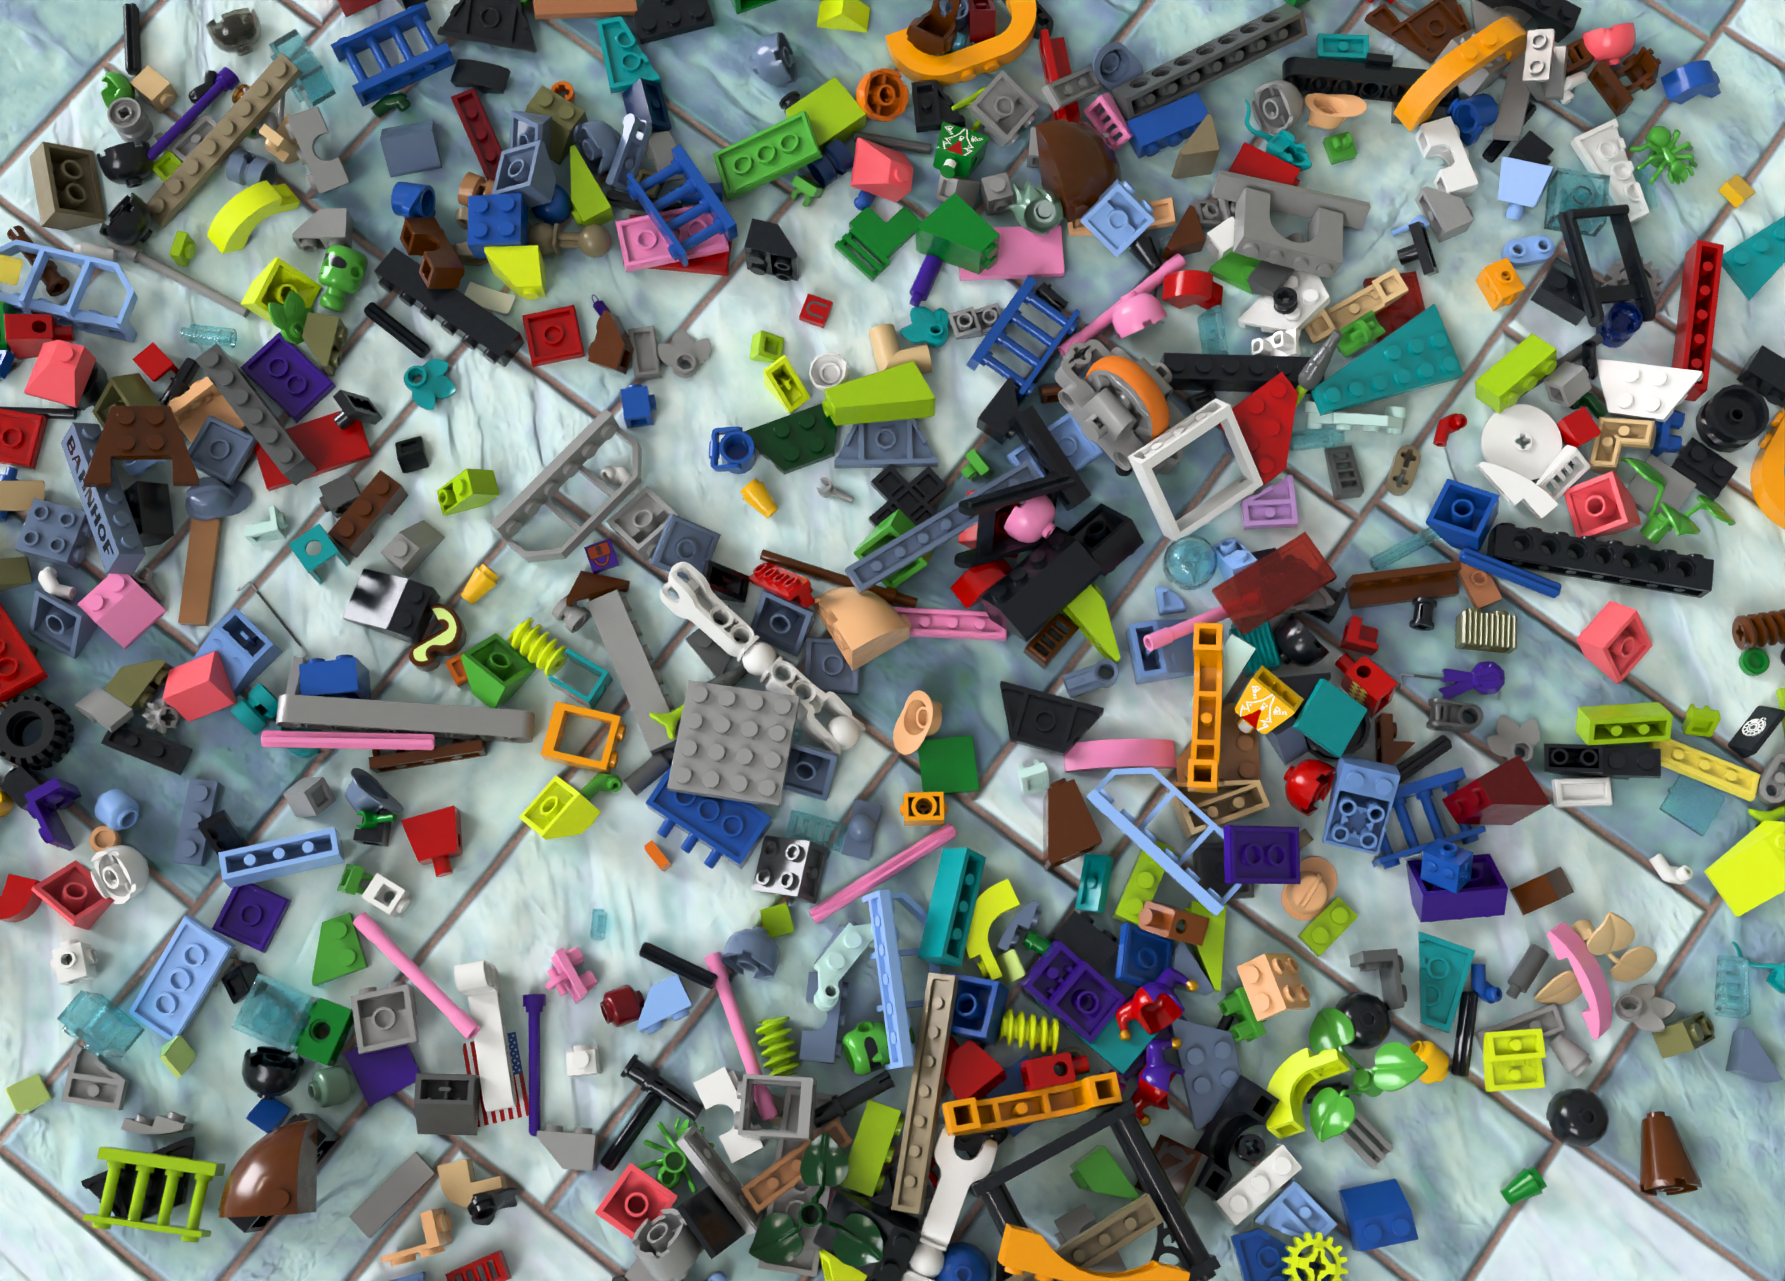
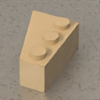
M1260 780L1219 782L1218 793L1188 792L1187 783L1170 782L1220 828L1262 813L1270 807ZM1174 795L1171 802L1186 840L1201 835L1208 825Z

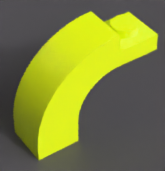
M267 180L256 183L238 193L223 206L211 223L207 237L222 254L244 249L250 233L261 221L274 214L298 209L301 201L285 183L271 186Z
M1009 879L991 886L976 900L965 947L968 961L979 957L980 962L977 963V967L981 976L984 979L988 977L989 980L994 981L1000 979L1002 974L989 947V928L996 918L1018 908L1020 905Z
M1305 1048L1284 1061L1274 1073L1267 1088V1092L1280 1100L1266 1122L1267 1130L1279 1139L1306 1131L1302 1107L1307 1092L1317 1082L1349 1071L1348 1059L1337 1049L1323 1050L1319 1055H1315L1308 1048Z

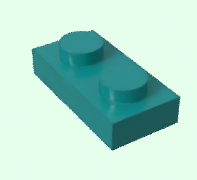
M1318 33L1316 37V59L1364 63L1366 55L1369 53V35Z
M1085 854L1075 906L1076 910L1104 914L1113 857Z

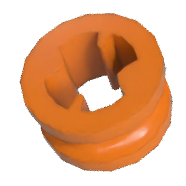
M559 81L551 87V91L561 95V91H566L565 99L574 103L575 94L571 84Z

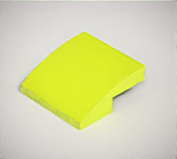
M1542 1028L1484 1033L1483 1068L1486 1092L1545 1087L1541 1058H1546Z

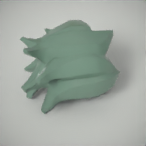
M1026 180L1023 189L1016 183L1013 184L1017 203L1005 207V210L1014 212L1016 219L1024 229L1034 234L1046 235L1060 224L1064 217L1062 203L1052 191L1042 188V182H1039L1037 187L1034 188L1029 184V180Z

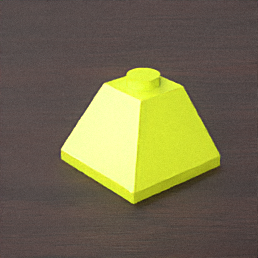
M538 245L484 247L485 255L494 275L517 296L527 300L546 297V266Z
M275 257L252 281L241 305L261 318L272 322L268 303L274 302L284 305L288 293L294 291L302 297L305 308H311L322 286L280 258Z
M555 775L518 818L547 840L583 834L587 828L593 825L601 812L582 794Z

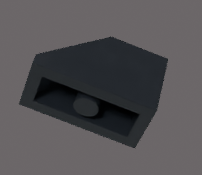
M1011 378L1007 379L980 414L976 426L1001 445L1004 444L1007 438L1012 440L1016 435V432L1008 422L1019 413L1014 381Z

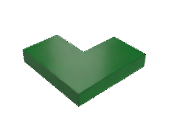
M905 206L888 222L883 221L873 210L866 207L849 223V227H854L889 259L916 234V228L921 221Z

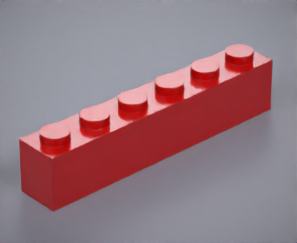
M1697 240L1685 253L1672 368L1703 372L1702 380L1695 383L1685 400L1693 402L1704 394L1708 387L1724 249L1722 244Z

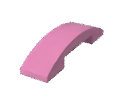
M1109 739L1077 742L1064 756L1065 772H1091L1094 769L1147 767L1175 769L1174 740Z
M1561 922L1546 934L1557 959L1568 958L1589 1004V1007L1582 1012L1583 1018L1592 1038L1598 1039L1611 1027L1612 1004L1608 985L1596 958L1588 951L1586 943L1565 922Z

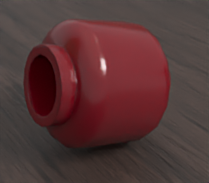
M623 985L606 992L603 1001L600 1002V1008L607 1024L612 1023L615 1027H622L639 1020L642 1012L641 1008L644 1007L645 1001L640 990L634 991L630 985Z

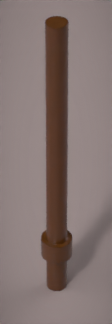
M764 549L761 552L760 560L844 587H855L846 575ZM874 585L868 589L892 605L895 602L915 608L918 598L899 593L898 589L889 586L884 588Z

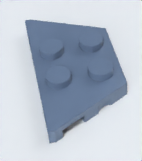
M916 419L853 424L838 457L834 461V469L887 468L890 464L893 467H938V459L931 451L925 435L918 427Z
M1177 1019L1170 1025L1172 1038L1178 1037L1182 1041L1181 1048L1175 1051L1179 1067L1185 1069V1073L1181 1077L1193 1129L1198 1130L1214 1118L1242 1074L1232 1032Z

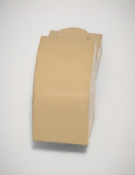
M287 114L276 131L266 124H263L259 130V133L267 138L264 142L266 144L264 149L286 164L299 160L296 150L300 149L297 140H291L285 124L289 123L287 119L290 116L289 114Z
M464 1159L437 1166L440 1185L444 1195L449 1201L461 1207H468L472 1198L478 1194H494L499 1189L507 1188L505 1176L476 1181L472 1159Z

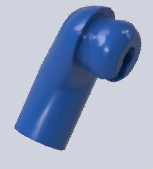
M861 190L858 194L859 197L854 199V205L858 210L863 211L866 207L872 205L876 195Z
M1471 964V987L1473 992L1477 993L1484 1002L1490 1004L1499 1002L1502 999V991L1499 987H1494L1486 981V965Z

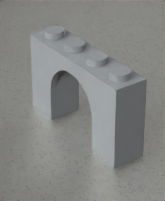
M1246 187L1235 204L1233 253L1331 279L1343 263V214L1319 207L1308 223V242H1293L1281 236L1274 229L1270 221V194Z

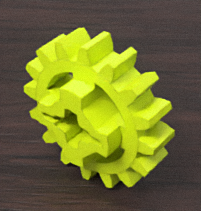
M1304 1232L1303 1241L1299 1237H1293L1295 1246H1285V1249L1290 1254L1289 1257H1281L1283 1262L1288 1263V1267L1284 1268L1282 1273L1291 1276L1288 1281H1302L1298 1276L1296 1267L1300 1268L1305 1275L1304 1281H1321L1328 1274H1331L1327 1281H1343L1339 1278L1340 1274H1348V1270L1341 1268V1263L1348 1261L1347 1257L1338 1255L1342 1250V1246H1331L1334 1238L1330 1236L1326 1237L1323 1241V1236L1320 1232L1315 1233L1314 1239H1312L1309 1232ZM1309 1246L1308 1252L1305 1253L1303 1256L1298 1257L1300 1251L1303 1248ZM1324 1248L1331 1255L1333 1263H1330L1325 1257ZM1316 1261L1320 1263L1319 1269L1309 1268L1310 1262Z

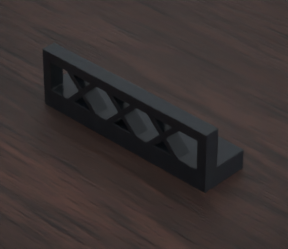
M1033 405L1008 421L1044 477L1048 476L1049 472L1055 471L1060 474L1070 475L1069 478L1076 481V486L1060 490L1057 493L1058 498L1067 511L1075 508L1092 496Z

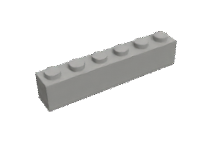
M615 590L586 602L652 756L658 752L662 753L676 746L680 720L677 722L675 739L672 741L667 735L666 728L649 716V713L652 712L660 714L670 713V710L675 708L669 694L663 695L659 686L664 683L658 669L652 671L648 661L653 660L647 644L643 646L640 644L638 637L643 634L637 620L631 622L627 614L632 611L627 597H620L618 591Z

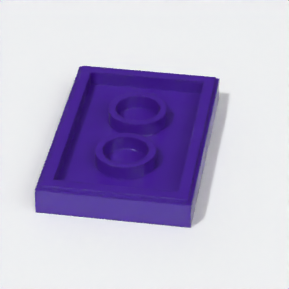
M280 332L240 367L296 423L336 387L292 343L287 342Z
M1223 826L1225 884H1301L1299 827Z

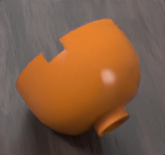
M875 69L866 73L859 81L856 89V101L866 113V117L874 121L886 122L895 120L894 118L905 111L908 103L907 85L903 84L902 76L893 69Z

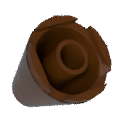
M1662 1111L1648 1113L1647 1118L1642 1120L1639 1185L1641 1194L1657 1196L1656 1190L1666 1192V1195L1696 1191L1698 1187L1702 1188V1182L1673 1118L1665 1116V1112Z

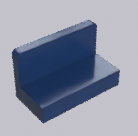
M640 78L623 92L622 97L627 114L632 113L638 116L640 120L644 119L650 122L653 131L664 132L672 129L660 83Z

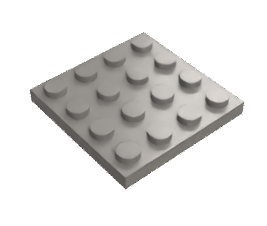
M689 680L667 785L668 791L780 808L800 697Z

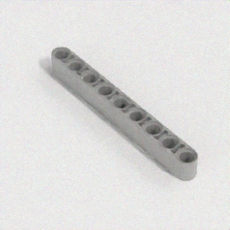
M283 694L279 695L276 725L284 728L340 732L432 733L435 738L530 743L533 741L535 714L531 711Z

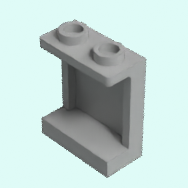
M1552 28L1528 30L1522 82L1537 101L1563 100L1569 49L1567 46L1554 47L1555 30Z

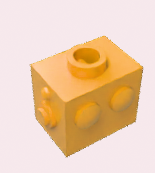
M1508 257L1484 267L1475 280L1493 311L1513 304L1525 290V286Z
M944 792L904 793L903 803L900 805V814L904 816V826L943 825L944 815L948 812V804L944 802Z

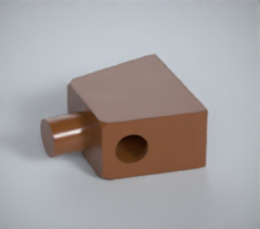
M1147 900L1139 913V928L1168 939L1202 946L1210 918L1169 904ZM1179 920L1185 921L1184 930L1176 928Z

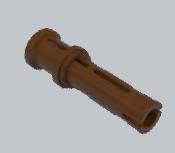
M22 226L13 227L19 236H16L12 229L7 232L8 238L12 241L17 239L33 243ZM21 251L30 265L33 266L37 255ZM48 260L40 280L45 284L46 292L50 296H59L69 288L70 282L66 277H62L59 274L55 262Z

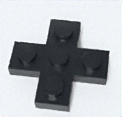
M890 464L871 481L872 487L887 502L869 517V522L876 528L880 522L900 509L917 526L937 514L929 503L947 489V485L929 466L908 483Z

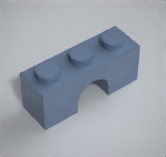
M809 972L806 1002L814 1003V995L818 990V972ZM844 976L838 983L840 992L837 1004L832 1010L826 1011L827 1021L825 1025L816 1031L802 1030L800 1061L835 1064V1058H841L842 1041L837 1040L838 1029H844L846 1012L840 1011L841 999L847 1000L849 983L843 982Z

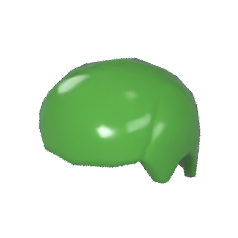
M110 71L101 79L102 82H107V86L101 91V96L107 108L116 99L122 97H129L135 100L134 88L126 76L116 71Z

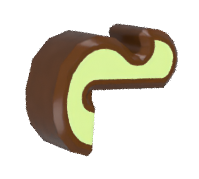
M440 603L430 605L443 629L410 647L409 659L421 671L429 672L438 668L440 663L436 659L437 656L454 655L465 645L467 633L463 621L448 605Z

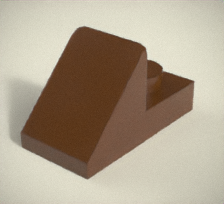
M1381 713L1375 719L1376 762L1393 765L1415 744V742L1393 741L1397 736V724L1393 722V714Z

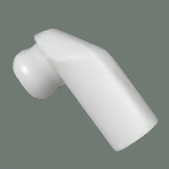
M1580 71L1565 78L1563 100H1560L1562 104L1566 105L1574 99V94L1571 92L1574 87L1587 82L1588 78L1585 72Z
M607 466L600 471V478L604 482L623 485L631 476L626 468L618 466ZM637 486L629 495L636 493L639 490V486Z
M46 567L39 572L38 581L46 592L57 598L74 599L75 587L59 584L56 579L58 577L56 569Z
M1662 853L1649 859L1661 879L1665 882L1681 885L1687 883L1693 877L1690 867L1686 865L1682 867L1671 866Z

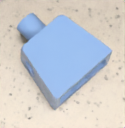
M1503 156L1498 200L1509 202L1506 218L1521 221L1525 206L1534 208L1538 206L1555 167Z

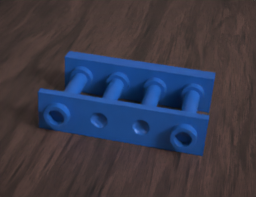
M425 2L412 5L405 11L348 37H342L337 42L331 44L338 61L347 59L358 80V83L352 87L362 107L455 64L447 43L438 45L426 24L427 21L431 20ZM417 27L429 49L417 56H414L403 35V32ZM392 37L405 59L404 62L394 67H391L379 43ZM368 48L372 51L382 70L381 73L370 78L367 77L356 54Z
M680 144L672 149L673 160L671 165L638 183L632 173L627 174L629 186L626 189L633 201H639L669 245L667 248L675 261L679 259L681 264L686 267L689 265L686 253L688 250L718 233L720 235L724 233L728 241H731L738 237L735 221ZM675 174H682L686 179L684 185L653 203L645 193V191ZM690 193L698 196L700 199L698 205L668 222H665L659 214V211ZM704 213L706 215L710 213L714 219L712 225L679 243L673 234L674 230Z
M1030 275L1025 279L966 364L973 371L976 370L979 364L982 366L987 365L1005 379L1011 378L1014 381V385L1020 389L1016 394L1017 402L1023 395L1028 397L1037 385L1033 380L1064 335L1066 333L1071 335L1079 324L1075 320L1080 314L1078 309L1068 318L1035 295L1036 291L1032 288L1037 280ZM1022 303L1026 305L1028 303L1063 327L1055 339L1021 315L1022 312L1018 308ZM1008 323L1011 325L1015 323L1049 347L1041 359L1007 336L1004 328ZM994 343L998 346L1001 344L1034 368L1027 380L992 356L993 353L989 350Z
M1463 767L1398 786L1392 808L1395 809L1409 849L1393 853L1385 831L1380 847L1383 857L1372 862L1373 867L1383 865L1384 869L1400 865L1399 859L1422 853L1432 843L1419 844L1405 806L1407 803L1406 798L1416 796L1417 800L1421 801L1435 840L1439 838L1451 843L1462 841L1463 845L1479 840L1478 835L1486 831L1485 826L1472 829L1471 824H1458L1461 833L1446 837L1431 798L1433 795L1432 790L1442 788L1443 792H1446L1448 796L1457 791L1458 783L1466 778Z

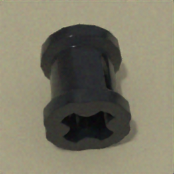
M1425 597L1414 598L1412 600V605L1414 606L1413 620L1410 621L1409 627L1421 631L1433 630L1434 623L1432 618L1434 608L1437 607V601Z
M1241 1135L1235 1141V1153L1244 1161L1259 1160L1265 1153V1143L1258 1135ZM1253 1141L1252 1147L1255 1149V1152L1246 1154L1247 1147L1244 1143Z

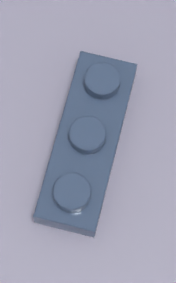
M190 778L173 862L195 866L205 865L209 843L199 830L198 822L215 814L221 783Z

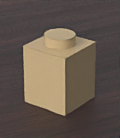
M149 65L130 82L136 93L160 114L166 108H169L178 97L171 83Z

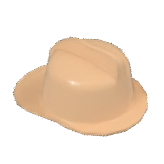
M1313 93L1307 95L1304 101L1306 107L1309 108L1308 125L1329 130L1336 129L1344 123L1347 117H1356L1363 114L1367 108V104L1363 99L1347 94Z
M914 691L909 695L893 731L894 746L898 752L904 755L917 751L925 737L935 734L941 727L942 704L932 701L924 691Z
M1308 857L1300 862L1301 884L1284 885L1281 893V902L1285 911L1295 919L1311 920L1316 918L1324 910L1335 892L1337 886L1336 871L1327 860L1320 857Z

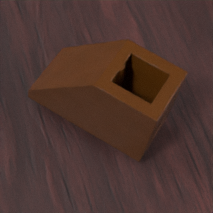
M604 310L603 315L597 321L595 339L588 349V361L597 366L626 374L634 348L619 317Z

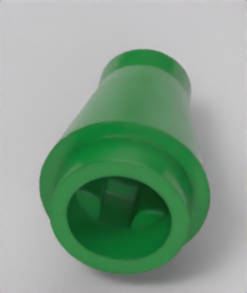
M1532 1166L1527 1170L1524 1168L1500 1193L1511 1207L1518 1202L1542 1194V1190L1547 1185Z

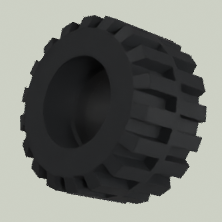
M22 695L18 696V701L14 699L9 700L7 708L3 706L0 708V756L5 757V760L28 769L41 770V766L45 768L52 767V761L59 763L63 759L60 756L63 752L68 754L70 750L67 747L68 742L73 743L74 737L70 735V732L74 731V725L68 723L71 721V718L68 714L64 713L65 710L60 706L37 695H30V698ZM42 719L43 732L41 737L34 744L24 747L22 742L24 729L32 721Z

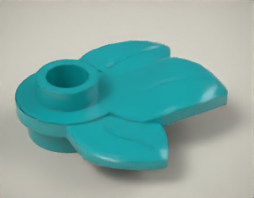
M914 307L910 311L912 324L902 328L900 333L912 343L926 342L933 348L942 347L949 338V329L947 328L950 324L949 313L943 308L932 312L926 307Z
M433 359L423 366H412L405 372L404 383L412 391L413 401L418 406L426 410H433L436 398L445 399L456 392L452 381L444 376L448 370L449 363ZM416 377H422L421 382L414 383Z

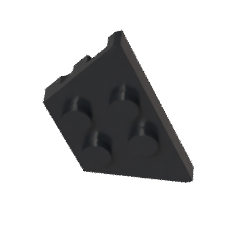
M460 0L451 10V15L442 27L440 26L437 32L439 36L533 53L537 51L522 0Z
M1004 681L1000 682L1010 740L1017 744L1065 756L1104 713V708Z
M185 1138L151 1153L193 1159L195 1138ZM126 1163L125 1168H121L112 1212L117 1217L128 1218L138 1171L135 1170V1164ZM155 1167L154 1173H150L140 1220H146L159 1214L167 1175H165L166 1169ZM108 1170L81 1181L85 1189H89L100 1199V1203ZM184 1172L183 1177L179 1178L173 1208L186 1203L190 1179L189 1172Z

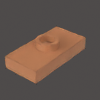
M1460 562L1462 569L1457 573V576L1474 608L1482 609L1502 599L1490 573Z

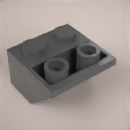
M416 1073L414 1110L417 1133L477 1135L481 1089L480 1076Z

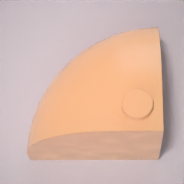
M840 587L828 590L814 598L816 601L812 604L852 671L903 643L910 637L909 629H911V625L904 614L899 615L885 599L869 590L859 594L855 587Z

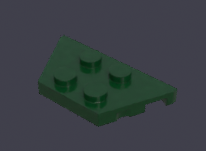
M822 403L744 431L750 435L754 442V447L759 450V453L767 460H770L784 475L832 458L835 454L837 426H835L830 416L827 417L825 415Z

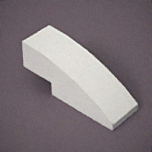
M1484 461L1475 465L1510 506H1515L1521 501L1536 519H1542L1559 505L1545 490L1517 472Z

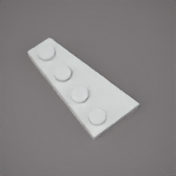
M1615 118L1573 138L1570 145L1609 205L1627 204L1629 206L1628 217L1632 224L1645 218L1650 212L1640 184L1635 181L1633 175L1634 167L1632 161H1628L1624 150L1626 145L1624 139L1619 136L1617 130L1619 125Z

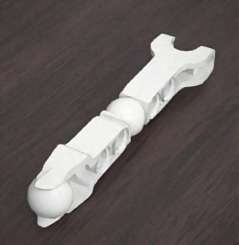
M679 562L673 565L668 576L669 582L664 584L660 592V599L666 607L676 616L692 621L725 652L733 657H737L736 660L738 662L742 660L743 666L748 673L754 676H762L759 681L761 683L765 682L766 688L770 692L797 696L796 693H801L805 700L800 699L797 718L801 721L800 729L819 745H825L831 752L838 753L839 757H841V751L849 750L856 745L859 740V731H865L866 728L862 722L852 716V710L834 692L829 691L825 693L791 663L783 661L782 656L777 659L776 651L771 645L766 642H758L760 636H755L752 628L713 593L706 578L691 564ZM683 572L687 574L689 582L685 583L677 576V573ZM676 591L680 598H672L668 592ZM714 619H719L724 625L717 624ZM734 637L742 639L744 643L737 642ZM775 674L783 676L785 681L779 680ZM821 708L835 717L828 722L826 728L814 717V715L820 713Z
M946 1124L942 1127L933 1150L935 1162L940 1169L939 1179L920 1229L921 1238L908 1263L909 1269H906L902 1281H935L934 1278L940 1274L945 1260L943 1251L946 1252L967 1191L973 1182L983 1179L990 1173L998 1148L997 1141L992 1139L986 1140L982 1143L981 1149L975 1157L961 1159L956 1155L953 1148L955 1136L947 1135Z

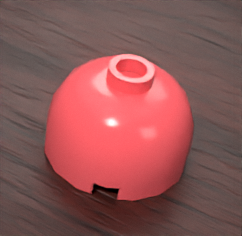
M1634 23L1613 25L1611 28H1599L1582 34V38L1588 51L1595 57L1593 62L1599 63L1605 60L1610 67L1621 64L1620 59L1629 55L1633 50L1636 42Z

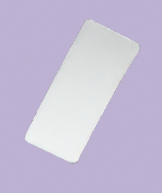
M473 282L469 283L464 294L483 308L505 314L510 312L516 298L515 295L499 292Z

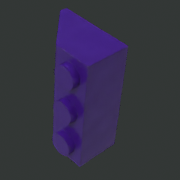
M1490 854L1473 855L1471 879L1457 894L1420 879L1422 860L1407 861L1406 867L1412 905L1420 923L1505 915L1508 887Z

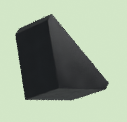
M706 560L703 576L708 581L713 593L721 600L745 603L749 585L748 578L750 576L714 561Z

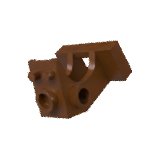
M1642 47L1638 54L1634 53L1622 62L1624 66L1615 71L1603 60L1595 65L1587 77L1616 117L1625 113L1634 99L1631 95L1641 89L1646 91L1657 82L1656 78L1658 77L1661 61L1652 55L1654 52L1651 48L1647 50L1645 47ZM1627 75L1633 84L1625 87L1619 79Z

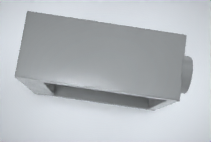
M743 1074V1081H739L737 1085V1099H741L740 1111L735 1112L734 1129H737L738 1135L742 1137L813 1141L817 1081L809 1077ZM754 1085L801 1088L797 1131L751 1128Z

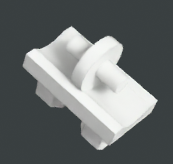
M1294 328L1285 332H1276L1273 336L1264 339L1252 340V354L1257 356H1300L1301 350L1298 342L1300 330Z

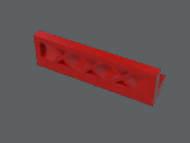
M1048 29L1040 30L1038 48L1047 85L1072 73L1064 37L1050 39ZM1078 102L1055 112L1051 107L1053 120L1066 119L1068 122L1075 123L1082 121Z

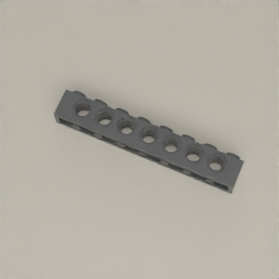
M1286 3L1111 89L1114 101L1122 116L1128 120L1165 106L1306 36L1307 29L1304 12Z

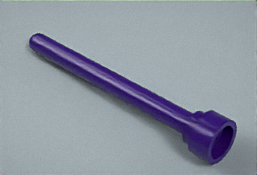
M223 67L216 74V83L148 150L147 155L151 161H154L223 91L233 90L240 83L239 78L233 71Z
M546 994L523 995V1007H526V1013H528L529 1134L531 1136H537V1130L540 1131V1012H543V1006H546Z

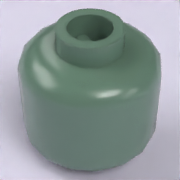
M334 1066L316 1071L312 1077V1082L308 1084L310 1098L323 1108L347 1102L355 1091L353 1074L342 1066Z

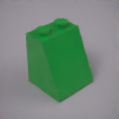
M954 193L917 226L916 250L921 254L936 256L943 262L979 275L984 269L989 270L996 264L1000 234Z

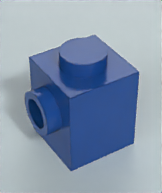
M633 384L627 386L626 389H620L624 421L627 429L654 425L652 411L657 410L655 395L649 394L648 387Z

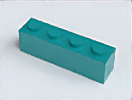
M968 847L943 849L918 958L935 966L962 965L986 861L985 856Z

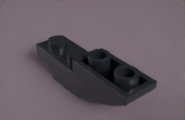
M1544 744V772L1578 777H1610V779L1629 780V778H1660L1661 750L1603 747V745Z

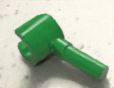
M359 811L357 815L363 816L364 822L362 825H357V827L373 829L378 823L396 821L397 817L395 814L377 815L375 812Z

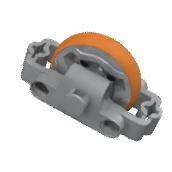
M1091 339L1085 344H1072L1055 372V380L1063 388L1058 392V399L1062 406L1081 425L1083 434L1090 441L1096 442L1115 464L1124 471L1133 468L1128 456L1185 419L1181 411L1169 399L1174 390L1168 384L1172 381V374L1168 367L1161 362L1151 365L1143 357L1135 363L1123 349L1115 347L1109 352L1100 341ZM1091 360L1094 364L1088 370L1084 381L1078 375L1083 372ZM1188 445L1174 453L1169 459L1167 458L1162 463L1153 467L1152 470L1155 476L1172 472L1182 460L1183 451Z

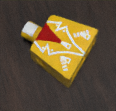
M1261 666L1250 680L1234 709L1241 716L1237 725L1242 732L1247 734L1251 733L1254 728L1262 734H1267L1291 717L1304 699L1264 666Z

